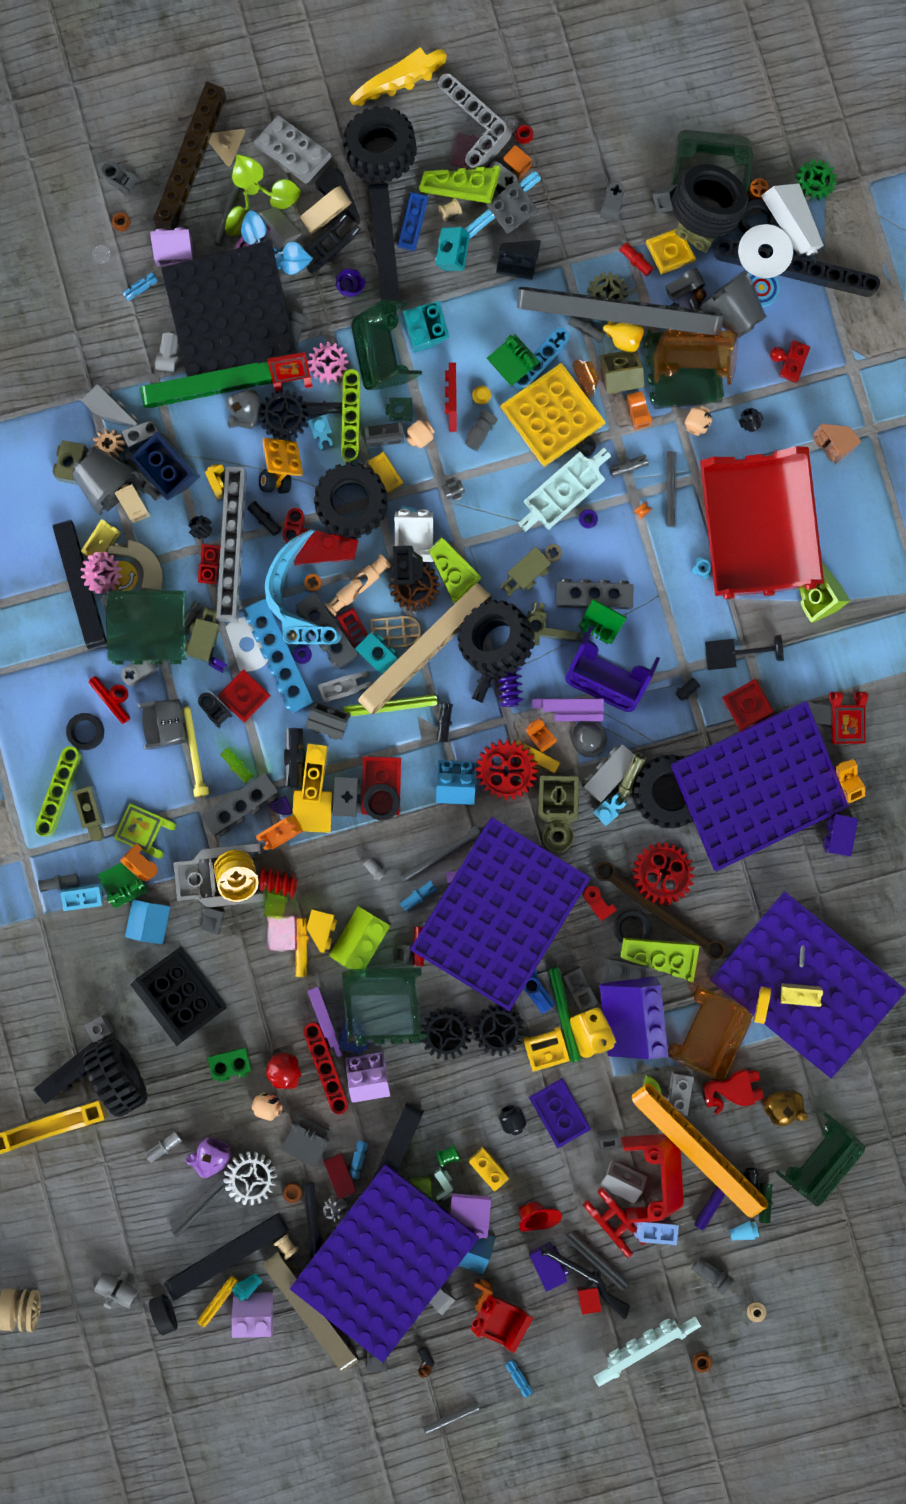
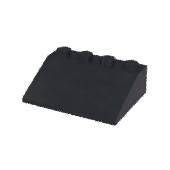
M182 947L176 949L130 984L176 1046L227 1008Z

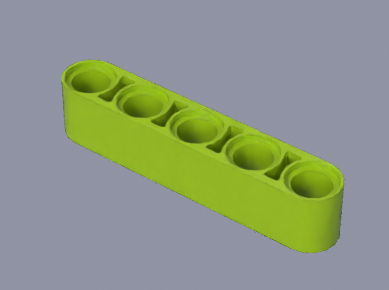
M349 369L343 375L341 453L345 463L352 462V465L358 462L360 454L361 380L358 371ZM353 376L357 378V381L355 383L351 384L347 382V379L349 377ZM354 395L357 398L354 402H348L347 397ZM349 414L356 415L353 421L347 420L346 417ZM349 432L356 434L355 438L351 440L347 439L346 435ZM348 451L356 453L353 458H347L345 455Z
M68 746L61 752L35 824V831L40 836L49 837L56 832L82 760V752L78 748ZM74 750L76 757L70 761L68 753ZM67 768L69 776L63 779L61 772ZM60 786L63 790V793L61 796L57 797L55 795V789ZM51 805L56 807V812L53 815H50L48 812V808ZM44 823H48L50 827L47 833L42 831Z

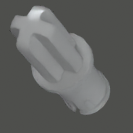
M174 1131L163 1141L159 1140V1144L145 1154L147 1160L152 1163L164 1153L168 1154L171 1148L182 1141L181 1136L177 1131Z

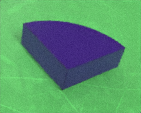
M286 796L268 804L278 814H293Z

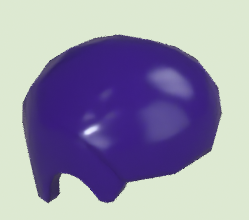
M347 268L341 270L336 276V288L343 296L349 298L358 296L365 288V277H362L358 270Z

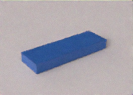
M410 192L397 244L398 248L416 252L429 196Z

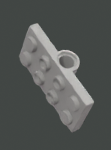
M279 115L253 142L255 147L272 158L284 172H291L305 184L332 157L330 152Z

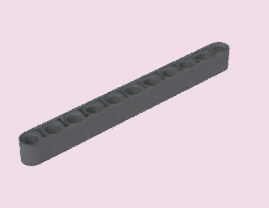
M531 287L518 288L517 308L709 335H720L724 317L722 313Z

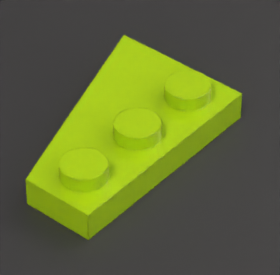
M442 537L428 550L454 604L482 578Z

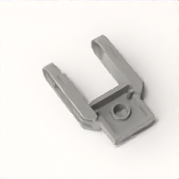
M260 844L201 849L194 860L174 862L177 901L198 899L206 907L266 901L265 892L254 893L247 900L240 902L229 901L222 896H215L216 884L212 859L218 858L223 853L231 850H241L249 855L261 853Z

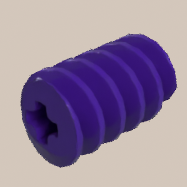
M517 667V668H516L517 671L522 670L521 667ZM508 672L507 676H503V678L498 680V683L503 685L499 687V691L504 692L499 695V698L505 700L500 702L501 707L523 706L518 704V702L524 700L518 697V694L523 693V690L517 689V687L523 685L521 682H517V679L521 678L522 675L516 674V672Z

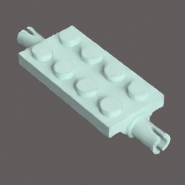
M602 448L592 459L586 458L581 452L576 454L523 501L530 510V513L518 522L519 526H523V530L527 532L530 527L539 521L549 531L605 481V478L599 472V467L611 458L610 453H606L607 450Z
M694 1316L681 1325L677 1324L674 1318L671 1320L666 1319L660 1323V1327L645 1331L643 1337L638 1340L632 1339L621 1350L618 1348L610 1352L609 1357H607L608 1368L593 1376L597 1385L600 1387L608 1381L618 1378L623 1369L676 1338L684 1339L686 1335L701 1327L697 1318Z

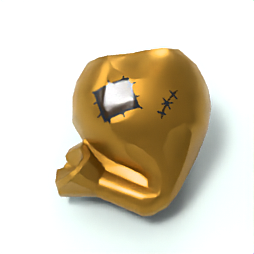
M796 1091L772 1093L766 1097L762 1105L765 1113L776 1126H788L793 1123L794 1119L796 1121H805L809 1118L804 1110L803 1096Z

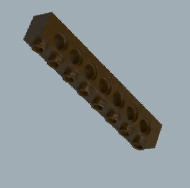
M209 82L205 83L154 215L153 221L156 228L174 230L178 225L208 147L210 137L226 100L223 87Z

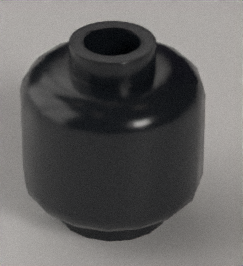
M508 1105L501 1109L498 1119L503 1131L512 1135L522 1133L527 1124L522 1109L515 1105Z

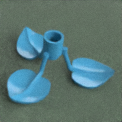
M250 210L243 220L241 234L244 241L250 245L255 244L257 241L261 243L263 242L261 238L265 237L267 233V227L263 218L257 212ZM297 242L287 243L283 252L281 249L273 247L276 252L275 257L278 269L280 270L282 267L283 271L289 275L299 273L313 259Z

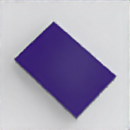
M563 1078L529 1096L557 1149L591 1130Z

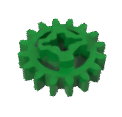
M812 159L810 164L806 161L803 165L804 167L799 168V173L795 177L798 180L796 184H800L802 192L805 193L804 197L810 196V201H813L814 197L818 201L821 200L822 196L826 199L829 193L832 194L834 191L833 187L837 184V181H835L837 174H832L834 167L828 168L829 162L822 164V159L818 163L815 162V159Z

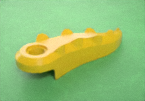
M419 47L397 64L367 81L349 100L352 105L363 106L367 100H376L383 94L387 93L389 96H394L399 89L406 88L411 90L417 81L421 79L425 81L431 80L432 73L445 64L447 54L443 49H439L426 55L422 48Z

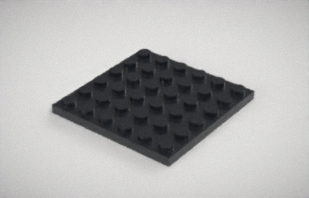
M271 240L161 268L187 377L253 363L259 364L268 362L267 359L298 353Z

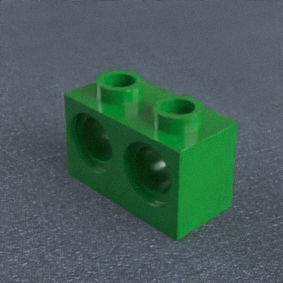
M248 1046L207 1057L212 1079H218V1082L230 1080L229 1076L237 1075L238 1078L249 1075L248 1072L253 1070ZM237 1058H242L245 1061L243 1068L236 1066L235 1061ZM219 1062L224 1063L226 1066V1071L223 1073L217 1070L216 1066Z

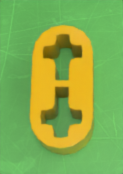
M763 986L760 988L754 1022L765 1023L771 988Z

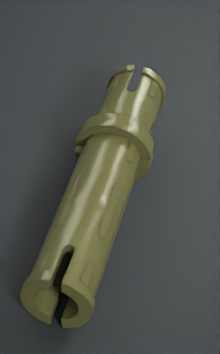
M636 752L623 781L618 785L617 793L621 794L617 798L619 803L627 800L629 794L633 792L635 780L646 760V757L641 753Z

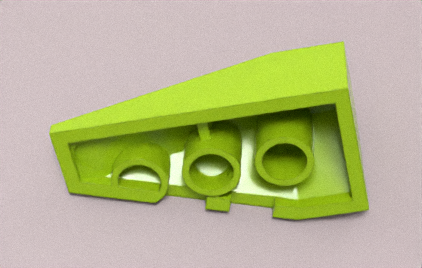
M823 562L824 584H819L816 589L805 590V588L797 589L800 590L802 598L800 601L801 607L811 623L837 612L850 602L841 584Z

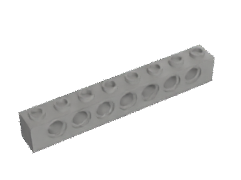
M225 466L216 616L220 622H238L247 483L245 467Z

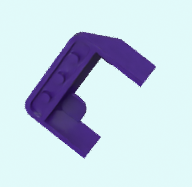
M590 625L565 677L566 682L570 686L595 698H604V702L622 711L632 712L637 707L652 679L660 658L656 657L650 669L644 666H635L630 673L596 657L599 652L598 646L588 640L593 630V626Z

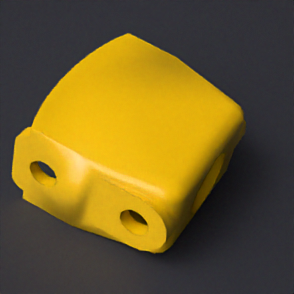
M597 1007L570 1018L573 1036L582 1057L588 1058L614 1047L616 1040L600 1008ZM601 1039H604L606 1041L605 1046L603 1045Z

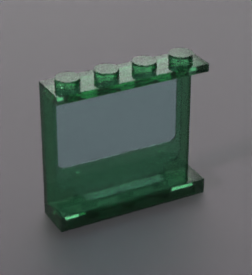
M421 968L348 969L342 973L348 1043H355V1046H366L367 1043H373V1046L385 1045V1042H391V1045H401L403 1042L409 1041L410 1045L420 1044L421 1040L428 1038L427 1034H420L415 979L422 976Z

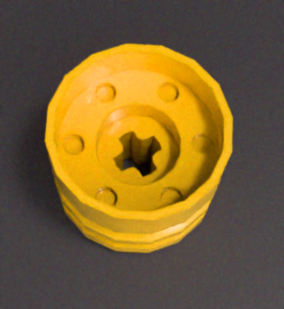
M241 850L227 851L218 857L214 865V873L217 887L222 897L229 901L240 902L254 895L258 888V878L252 857Z

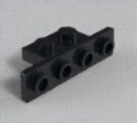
M91 1042L34 1088V1091L45 1104L60 1092L65 1094L73 1087L72 1083L75 1080L81 1081L88 1075L83 1063V1056L87 1050L98 1045L97 1042Z

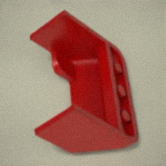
M665 1134L621 1137L624 1151L644 1150V1157L648 1163L661 1164L663 1200L654 1201L646 1207L625 1208L628 1223L661 1221L681 1209L684 1204L681 1150Z

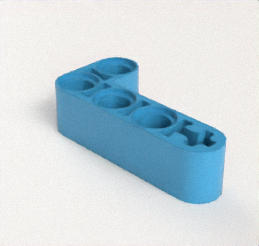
M557 328L533 353L540 361V368L537 370L532 369L523 376L527 379L526 383L516 382L513 385L516 389L522 391L532 384L566 348L569 340V332L566 329ZM557 337H558V338L564 337V339H563V340H562V339L559 340V341L557 342V345L555 346V343H556V341H557ZM549 349L553 354L546 356L543 354V351Z

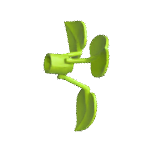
M237 154L232 171V180L236 186L245 190L243 194L245 195L246 209L242 206H236L229 212L225 224L227 235H242V223L247 212L250 210L248 195H255L258 190H261L268 196H271L270 204L272 207L286 209L298 200L301 190L293 181L280 179L273 184L272 192L267 191L261 184H258L263 178L262 166L251 157Z

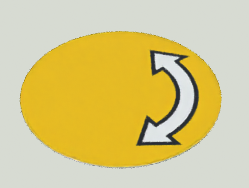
M119 561L117 567H121L122 570L118 571V574L122 575V577L117 578L120 584L114 585L115 590L112 591L117 590L119 593H126L135 587L138 574L131 563Z

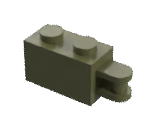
M535 546L508 571L507 576L509 578L499 588L501 590L504 589L508 593V597L519 588L522 592L525 589L529 591L537 583L535 580L539 576L543 578L550 571L551 562ZM511 581L516 584L514 588L509 584Z
M206 606L202 620L196 618L195 623L192 622L190 627L192 635L190 641L187 640L184 649L186 656L189 658L211 663L221 628L219 624H216L217 609L211 610ZM207 616L213 618L212 622L206 621Z
M89 786L72 791L82 828L88 829L91 840L101 841L104 837L101 825L105 824L96 788Z

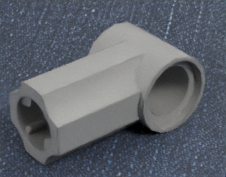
M173 333L162 334L160 352L156 356V370L176 372L179 344L177 335Z

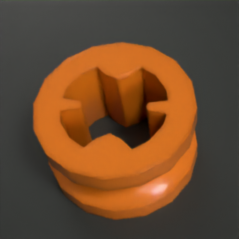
M647 501L633 512L639 515V520L653 509L648 507Z
M316 574L306 576L304 580L305 588L310 592L318 591L321 587L320 577ZM311 578H315L318 583L317 586L314 585V588H311L310 584L307 583L308 580L311 581Z

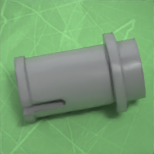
M372 857L362 865L374 876L373 879L378 882L387 874L385 872L386 869H382Z

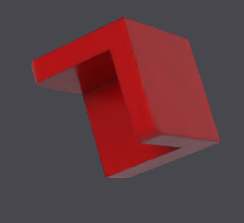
M577 1287L582 1315L601 1312L598 1289L594 1287L582 1290L581 1287Z

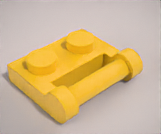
M560 1027L530 1038L526 1036L523 1038L532 1072L570 1061ZM554 1038L558 1040L557 1044L532 1051L531 1045Z

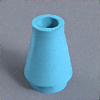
M749 1220L733 1229H729L732 1241L756 1240V1237H760L756 1221L751 1222Z

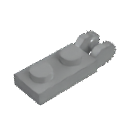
M364 671L355 675L353 673L317 685L323 704L368 689L373 682H367L358 686L356 679L366 678L370 675V672Z

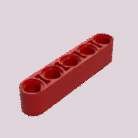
M310 1022L304 1028V1036L332 1112L338 1115L343 1114L349 1105L346 1092L319 1023ZM310 1026L317 1027L318 1035L311 1036L308 1033V1028ZM316 1045H323L325 1052L317 1054L315 1052ZM323 1063L331 1065L332 1069L329 1073L322 1071L321 1065ZM330 1081L338 1084L336 1091H331L328 1088ZM336 1100H342L345 1103V1107L337 1109L334 1103Z

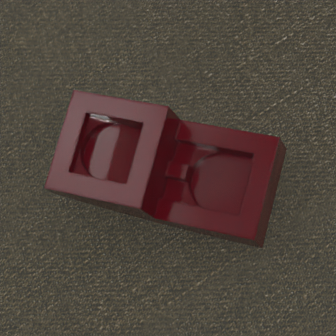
M342 1153L324 1160L338 1199L357 1192Z

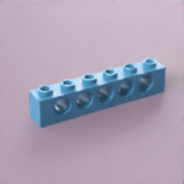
M266 598L246 607L247 613L244 614L248 625L252 624L254 627L252 634L256 642L260 641L262 645L260 651L263 658H268L271 664L268 666L271 675H276L278 682L275 684L279 693H284L286 697L284 704L287 710H292L295 714L312 706L314 701L291 651L283 639V634L273 612L268 606ZM261 618L267 619V624L264 627H258L257 625L258 620ZM273 635L275 636L274 643L266 644V637ZM277 652L283 654V659L279 662L273 660V656ZM283 670H290L291 676L288 679L281 678ZM298 687V695L290 696V688Z

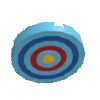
M749 273L748 275L752 280L762 307H768L774 303L780 292L778 278L776 276L760 278Z

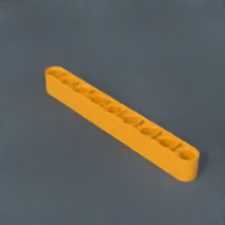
M646 1083L632 1094L634 1104L748 1217L753 1218L768 1207L766 1198L654 1086Z

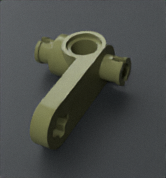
M538 602L532 603V611H528L527 618L531 623L537 621L541 624L539 630H533L535 633V638L532 639L535 642L534 646H539L540 637L582 642V633L545 628L547 613L543 612L545 604L540 603L538 608Z

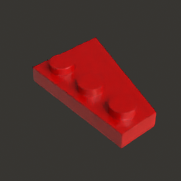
M456 362L449 363V370H445V382H449V386H445V398H449V402H445V414H449V432H457Z

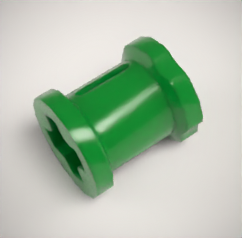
M454 1144L446 1150L436 1151L442 1168L447 1163L460 1161Z

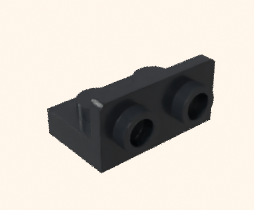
M500 244L496 273L532 280L538 251Z

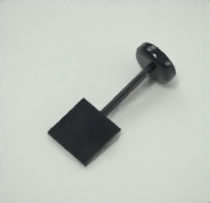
M781 635L774 636V646L744 650H735L734 639L705 642L708 670L737 667L735 655L775 651L776 660L784 661Z

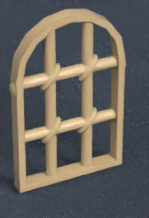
M410 616L370 619L373 635V631L386 630L387 636L382 637L384 640H387L388 646H385L386 648L391 646L390 641L392 639L403 638L404 645L391 646L392 648H405L413 645L421 636L419 623ZM404 618L411 619L416 624L405 625ZM401 619L402 624L389 626L388 620ZM385 620L386 626L373 628V621ZM418 626L419 634L406 635L405 629L407 627ZM402 628L403 634L400 636H390L389 630ZM417 637L414 642L407 644L406 639ZM375 647L373 650L382 649V648H380V647Z

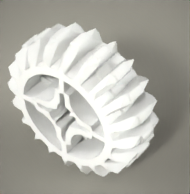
M247 1151L246 1158L240 1153L239 1161L233 1157L232 1161L235 1164L232 1166L228 1163L227 1167L231 1171H224V1174L229 1176V1178L223 1179V1182L230 1183L225 1187V1190H232L229 1196L232 1198L236 1195V1202H239L242 1198L243 1205H246L248 1199L250 1205H254V1199L261 1203V1196L265 1199L268 1198L265 1193L266 1191L273 1192L269 1186L276 1185V1182L271 1180V1178H276L277 1175L270 1173L274 1171L275 1167L269 1166L271 1163L270 1159L264 1161L265 1155L262 1154L258 1158V1152L256 1151L252 1157L251 1153ZM250 1163L246 1171L237 1172L241 1166ZM257 1164L263 1167L265 1178L256 1174ZM252 1174V1176L256 1179L250 1180V1182L247 1183L248 1180L244 1177H250V1175ZM235 1178L244 1182L243 1193L237 1190ZM255 1185H262L258 1191L250 1193Z

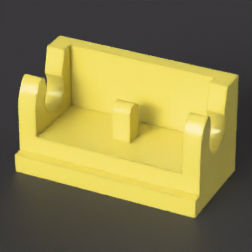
M101 519L81 552L86 556L94 555L95 552H107L108 554L109 546L114 545L121 532Z
M782 983L780 1003L821 1007L823 990L819 986Z

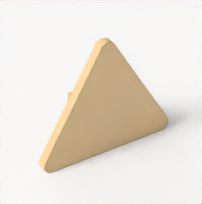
M244 129L215 132L210 137L209 144L227 167H230L233 163L245 134Z

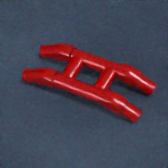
M600 1188L597 1193L608 1204L610 1209L601 1215L588 1200L583 1203V1207L603 1228L624 1255L629 1258L633 1255V1252L620 1236L627 1229L634 1235V1232H637V1226L634 1223H628L626 1213L604 1188ZM616 1214L623 1223L614 1230L607 1221Z

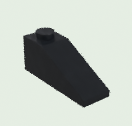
M329 166L315 181L316 189L325 196L334 188L341 186L351 200V204L343 211L348 214L351 220L359 225L360 216L344 179V174L338 168L334 169Z

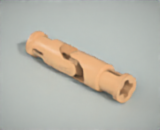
M378 555L379 558L374 563L367 565L351 580L350 584L336 593L335 598L329 603L324 604L334 617L337 616V613L343 607L349 606L358 594L364 592L379 579V575L392 567L383 555ZM366 577L368 580L363 586L359 579Z

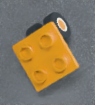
M264 438L262 443L267 469H264L260 474V490L270 493L275 488H278L279 494L288 493L292 484L291 475H303L298 443Z

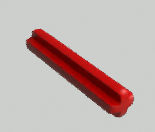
M97 676L92 677L88 681L91 687L122 724L127 723L130 720V716L119 703H115L110 699L108 689Z

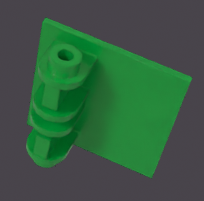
M516 334L513 336L509 335L505 339L506 342L486 358L511 387L540 363Z
M593 599L578 627L581 628V631L587 632L590 625L593 626L590 636H593L595 633L597 634L596 639L601 636L599 640L612 645L627 617Z
M122 862L97 874L108 895L107 900L114 909L149 892L145 882L133 874Z

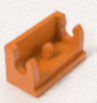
M292 815L261 832L256 838L258 841L263 840L266 845L263 849L273 850L302 833L303 830L295 815Z

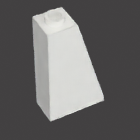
M800 184L773 186L761 195L781 229L789 236L797 255L811 257L817 254V250L824 245Z

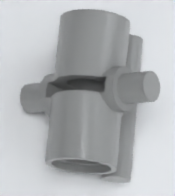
M123 1271L120 1277L116 1279L106 1273L101 1275L94 1290L106 1297L104 1307L111 1309L113 1303H118L128 1309L131 1308L138 1290L127 1285L126 1280L129 1276L127 1272Z

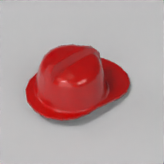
M531 1202L518 1208L521 1220L519 1228L521 1231L549 1229L557 1225L562 1219V1214L559 1210L546 1209L539 1202Z

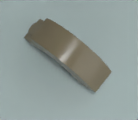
M131 540L128 542V548H126V545L115 543V546H109V555L130 558L140 562L144 572L142 584L144 590L164 592V569L159 559L149 548Z

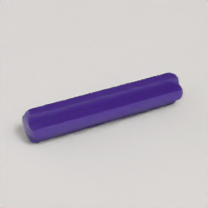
M718 1186L695 1221L694 1225L701 1230H705L726 1195Z

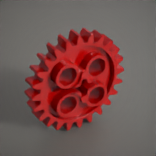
M509 738L506 739L505 743L499 739L498 745L492 741L491 748L485 746L484 750L486 753L481 752L479 754L483 759H477V763L481 766H476L475 768L476 771H480L476 778H482L479 785H486L484 791L490 789V796L496 793L497 799L504 795L505 801H507L510 795L515 800L516 794L522 797V791L528 793V786H534L531 780L537 779V776L533 774L538 772V768L533 767L537 764V761L531 760L535 754H528L530 748L523 749V742L519 746L516 745V739L513 743L509 742ZM499 756L502 762L499 764L495 763L492 757ZM517 756L522 762L515 764L511 758ZM505 766H508L509 773H506ZM499 775L502 781L495 782L492 776ZM517 775L521 778V782L515 783L511 777Z
M658 842L656 848L651 844L648 847L649 851L644 848L642 850L643 855L638 854L637 856L640 861L633 863L638 868L632 869V872L637 873L632 878V880H638L635 887L641 886L642 888L639 894L645 892V899L651 896L652 903L659 899L660 905L663 904L664 900H666L667 905L671 904L672 900L676 903L679 901L678 896L683 899L685 897L684 892H690L687 886L694 884L689 879L695 877V875L690 874L695 869L694 867H689L692 860L686 861L685 859L688 854H680L682 848L676 851L675 844L668 848L667 842L664 843L663 847ZM653 858H660L662 865H656ZM669 858L670 861L665 870L666 876L662 879L660 889H657V885L662 877L661 871L665 868L666 860ZM672 864L678 865L680 871L674 872L671 867ZM647 875H653L656 880L655 883L649 882ZM665 882H671L674 887L673 890L667 889Z

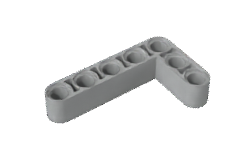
M443 74L438 81L441 90L486 130L467 153L466 163L471 169H476V167L486 168L512 136L511 129L450 74ZM452 82V85L449 88H446L447 84ZM465 94L464 98L459 100V97ZM478 105V108L472 111L473 107ZM488 117H491V120L485 123V120ZM504 128V132L498 135L499 130ZM489 143H492V146L489 149L485 150L486 146ZM479 158V162L473 165L474 160Z

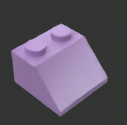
M273 1291L253 1292L247 1300L244 1299L242 1302L233 1293L232 1338L271 1337L274 1331Z

